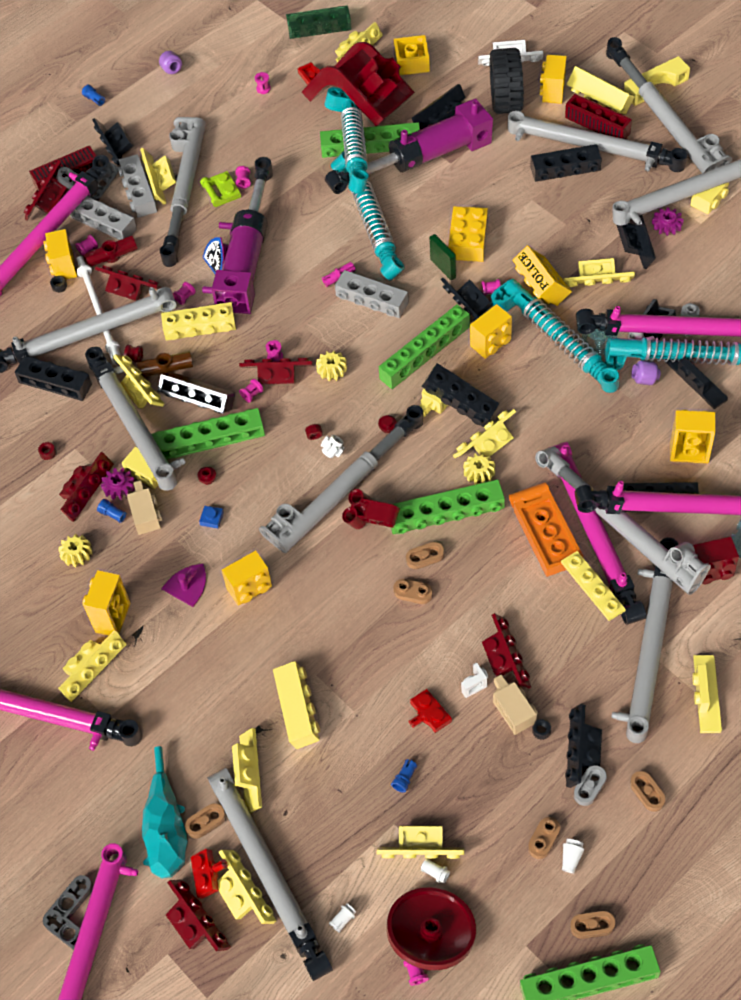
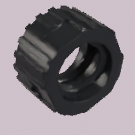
M60 275L54 276L50 281L53 291L58 293L65 291L67 284L64 277Z
M544 719L535 721L532 726V733L535 738L544 740L550 736L551 725L549 721ZM543 726L546 728V731L540 733L537 731V727Z

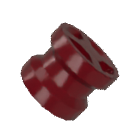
M127 344L124 355L131 358L137 364V362L143 359V347H133Z

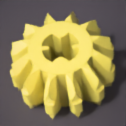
M326 351V355L320 354V359H317V373L321 375L322 379L327 378L330 381L334 378L337 381L338 377H343L344 372L347 370L346 359L341 352L336 354L335 351L332 353Z
M475 453L473 455L474 458L468 456L467 462H464L463 465L464 476L467 477L468 482L474 481L476 485L478 482L485 483V481H491L495 475V463L491 461L490 456L485 457L483 453L481 456H477Z
M75 533L72 538L67 535V541L61 540L62 546L59 547L60 558L68 566L73 564L76 568L78 563L84 566V560L90 561L89 555L92 554L91 543L83 535L78 537Z

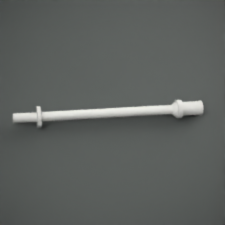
M78 256L79 268L77 269V274L79 277L84 278L96 314H102L103 310L90 278L92 268L85 264L82 256ZM110 330L103 332L107 342L105 349L110 355L112 364L116 365L118 363L113 356L115 354L121 356L120 346L118 342L113 340Z

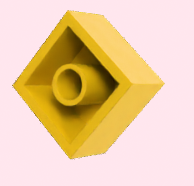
M425 35L393 39L395 61L401 66L399 69L400 75L430 72L429 53Z
M547 55L546 61H543L542 71L544 73H541L540 83L543 84L540 86V95H543L542 102L562 104L567 56Z
M66 229L45 233L46 241H43L45 251H48L45 256L47 264H51L49 265L51 275H60L65 280L76 278L77 273L73 251Z
M497 304L470 324V347L485 359L490 355H494L500 347L508 344L511 340L512 316Z
M256 550L222 569L226 588L238 606L248 603L253 597L267 592L272 587L268 567Z

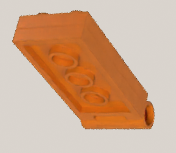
M546 482L509 494V500L514 513L546 577L567 570L562 565L561 560L578 551L584 557Z

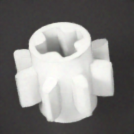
M336 435L326 436L321 444L323 447L322 452L329 458H333L335 455L339 457L345 448L342 446L343 440Z

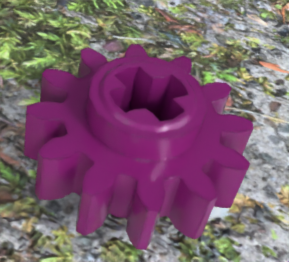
M669 207L666 208V211L660 208L659 213L655 212L652 218L654 230L659 229V234L664 232L666 236L670 232L676 235V230L681 231L683 225L682 213L676 214V209L670 211Z
M114 468V473L111 474L107 471L108 477L101 478L103 481L101 488L106 497L111 495L112 500H114L118 496L122 500V495L125 494L127 496L129 490L134 491L133 482L135 480L130 471L125 473L124 468H122L118 472Z

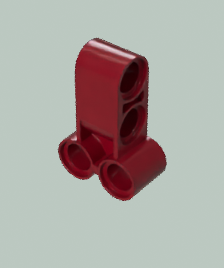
M354 489L350 492L348 500L351 507L346 508L342 513V519L345 523L354 529H361L366 523L394 528L400 511L399 507L389 503L373 501L369 495L360 489Z

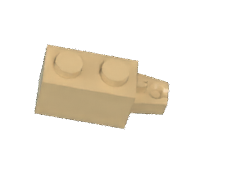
M141 480L133 482L136 492L127 494L138 535L161 529L159 521H162L160 511L155 510L154 507L158 505L155 494L151 495L149 488L143 489Z
M502 675L494 678L497 690L493 693V703L514 735L534 725L538 712L532 703L529 704L526 700L527 696L522 687L518 688L515 682L507 683Z

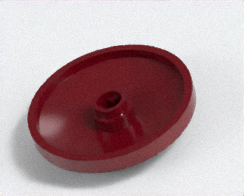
M425 887L406 892L394 902L388 914L386 932L391 947L405 962L421 969L443 970L459 964L469 955L476 937V922L468 905L458 896L443 889Z

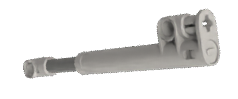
M552 446L536 453V462L540 467H547L557 477H562L575 490L579 486L589 485L569 468L570 464L561 457L558 448ZM596 508L594 510L688 595L693 594L700 587L711 565L709 563L704 564L697 558L691 543L683 542L668 550L625 511L621 510L620 514H606V511Z

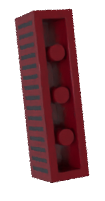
M574 94L566 103L565 118L594 132L627 139L631 134L632 119L577 94Z
M90 145L58 158L61 160L60 168L67 167L77 174H80L82 171L86 172L93 166L92 162L96 154ZM58 159L29 171L33 184L38 191L42 187L40 184L44 176L48 177L50 174L49 168L53 162L56 163Z

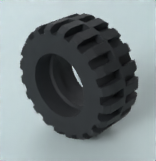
M517 48L494 49L490 52L489 59L493 111L497 114L522 111L524 84L520 51Z

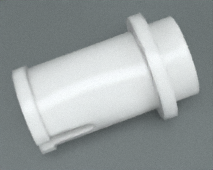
M428 858L425 859L421 866V871L434 877L438 883H445L450 875V871L447 870L446 866L441 867Z
M348 903L345 906L342 905L339 913L329 922L338 933L341 932L342 928L351 918H355L356 911Z

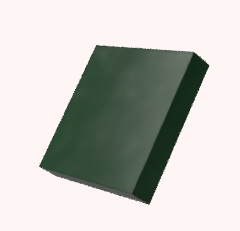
M433 234L429 237L430 260L452 281L456 278V255L436 234Z

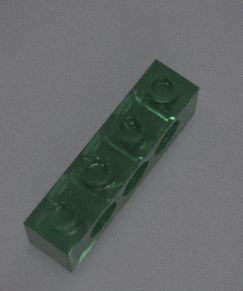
M348 5L286 14L290 39L352 30Z

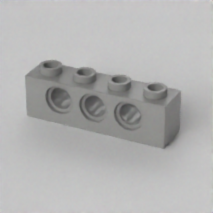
M138 154L119 159L120 167L117 168L120 177H124L121 179L124 188H128L125 191L128 200H132V202H129L132 212L136 211L138 218L156 213L155 201Z
M87 196L70 214L71 218L118 240L131 236L137 229L135 220L131 215L122 213L116 208H111L103 202H98L90 196Z
M346 270L343 271L335 284L336 296L340 299L354 302L357 305L371 308L374 311L383 312L389 316L400 318L409 303L407 291Z

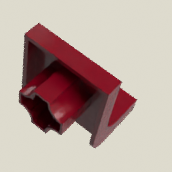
M357 42L335 66H326L320 70L302 91L303 95L311 102L331 85L337 86L350 97L376 127L404 104L415 92L400 76L399 69L401 66L393 57L389 59L383 57L374 46L367 42Z

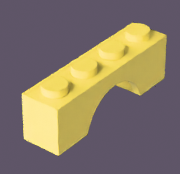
M678 56L642 73L647 82H652L654 85L666 83L677 86L689 79L690 67ZM632 79L624 82V91L635 96L632 104L636 106L644 102V99L638 93L639 88Z

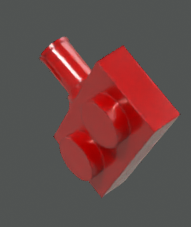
M312 62L297 68L298 74L307 85L322 70L315 67Z
M427 689L410 699V704L417 712V716L408 721L412 728L424 722L436 733L452 722L450 715Z
M204 849L191 856L197 898L204 899L219 891L217 882L218 872L227 868L228 865H226L225 859L215 863L212 850Z

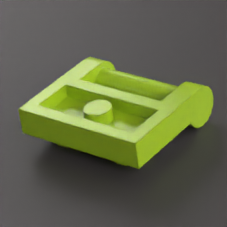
M228 171L210 178L204 177L200 181L202 187L208 192L214 207L241 198V193ZM213 185L217 187L221 197L216 195L212 188Z

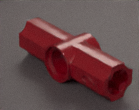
M131 235L116 242L107 240L103 242L100 248L85 253L84 257L87 264L93 267L103 262L115 263L121 255L138 248Z

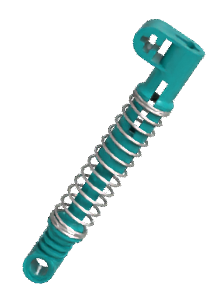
M331 87L327 91L324 106L329 110L342 112L341 125L345 164L350 179L348 188L350 191L360 194L365 191L369 178L366 172L368 162L362 113L359 107L341 88Z
M342 152L331 163L333 170L348 172L345 164V152ZM368 180L363 193L358 194L352 191L351 193L356 206H358V211H360L359 214L373 245L374 253L381 261L380 271L386 279L393 280L404 270L405 266L396 255L395 243L372 184Z
M515 279L508 280L492 293V306L497 304L507 312L517 305L522 310L524 317L528 320L532 319V324H536V328H541V332H545V336L550 337V341H555V346L560 345L559 349L564 350V354H569V359L574 358L573 362L579 363L578 367L583 372L591 374L601 384L603 391L613 393L618 390V371L606 365L599 353L594 351L592 347H589L588 343H584V339L575 334L574 330L570 329L568 325H565V322L561 321L560 317L556 316L550 308H547V305L542 303L541 299L532 296Z
M643 337L642 339L608 338L604 356L606 365L617 371L623 368L626 357L640 358L644 361L649 359L650 361L654 359L660 361L663 359L665 362L669 359L672 362H675V360L679 362L680 359L686 357L693 363L699 361L703 364L706 361L707 364H710L713 361L717 365L720 361L722 365L727 362L729 365L735 366L741 363V343L733 342L730 347L728 341L726 347H723L722 341H720L719 346H716L715 341L712 342V346H708V341L706 340L705 345L702 346L700 340L697 345H694V340L687 342L686 339L684 342H680L679 339L677 341H672V339L665 341V338H663L661 341L658 338L651 340L650 337Z

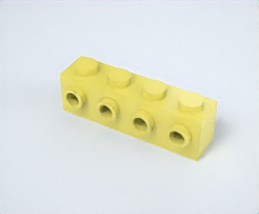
M576 66L566 84L571 87V91L577 94L581 92L585 94L584 98L590 101L595 99L598 101L597 104L604 107L608 106L619 114L626 115L635 98L634 95Z
M232 302L161 313L166 341L236 330Z
M294 661L273 669L289 742L296 749L320 741L318 736L320 727L314 719L316 710L313 703L310 702L311 690L305 681L307 673L304 667H300Z

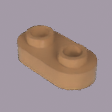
M430 542L407 552L406 563L412 569H420L437 563L444 557V548L438 542Z
M399 579L393 586L394 595L398 599L418 604H427L432 599V588L426 583Z
M644 771L634 773L630 781L633 792L646 809L652 812L660 811L665 804V795L648 773ZM642 782L645 786L640 787L637 783ZM655 799L658 803L652 804L650 800Z
M215 803L210 804L188 818L185 823L187 834L191 838L198 839L220 826L226 817L223 807ZM214 814L219 815L217 819H212V816ZM200 826V829L198 831H194V827Z
M546 817L538 824L528 845V850L532 857L543 859L550 853L560 833V824L556 819ZM551 825L553 829L547 830L545 827ZM541 843L543 847L537 848L535 845Z
M607 911L578 914L571 920L570 930L579 939L607 936L615 928V919ZM605 922L608 926L606 928H602L599 925V923ZM583 925L586 929L584 931L578 930L577 926Z

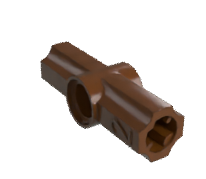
M190 352L175 355L161 353L155 359L137 362V368L142 372L141 375L143 377L156 374L161 375L193 367Z

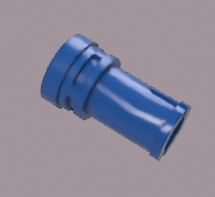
M90 84L84 86L82 89L84 97L91 99L98 106H102L105 103L103 101L105 97L96 92V89Z
M102 499L97 507V512L105 516L108 515L119 523H122L127 515L125 511L115 507L107 499Z
M406 759L399 774L392 781L391 786L395 790L405 793L410 784L409 780L417 768V764L412 760L409 763V759Z

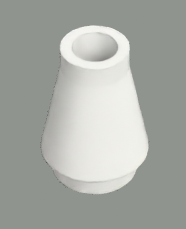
M574 839L566 840V843L563 844V871L575 873L578 862L585 850L583 848L584 843Z

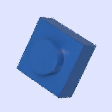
M204 506L199 521L200 526L219 529L224 513L223 509Z

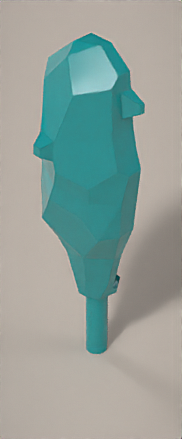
M161 746L154 747L156 774L153 775L149 796L143 809L142 839L148 854L143 864L150 867L152 874L164 879L173 877L185 865L188 839L180 815L185 811V807L178 805L176 802V797L167 775L164 773L163 749Z

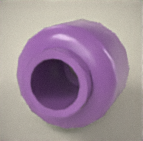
M165 51L159 58V65L166 73L172 75L180 71L182 60L175 52Z
M641 360L633 365L631 374L637 384L653 385L656 380H659L661 371L655 362Z

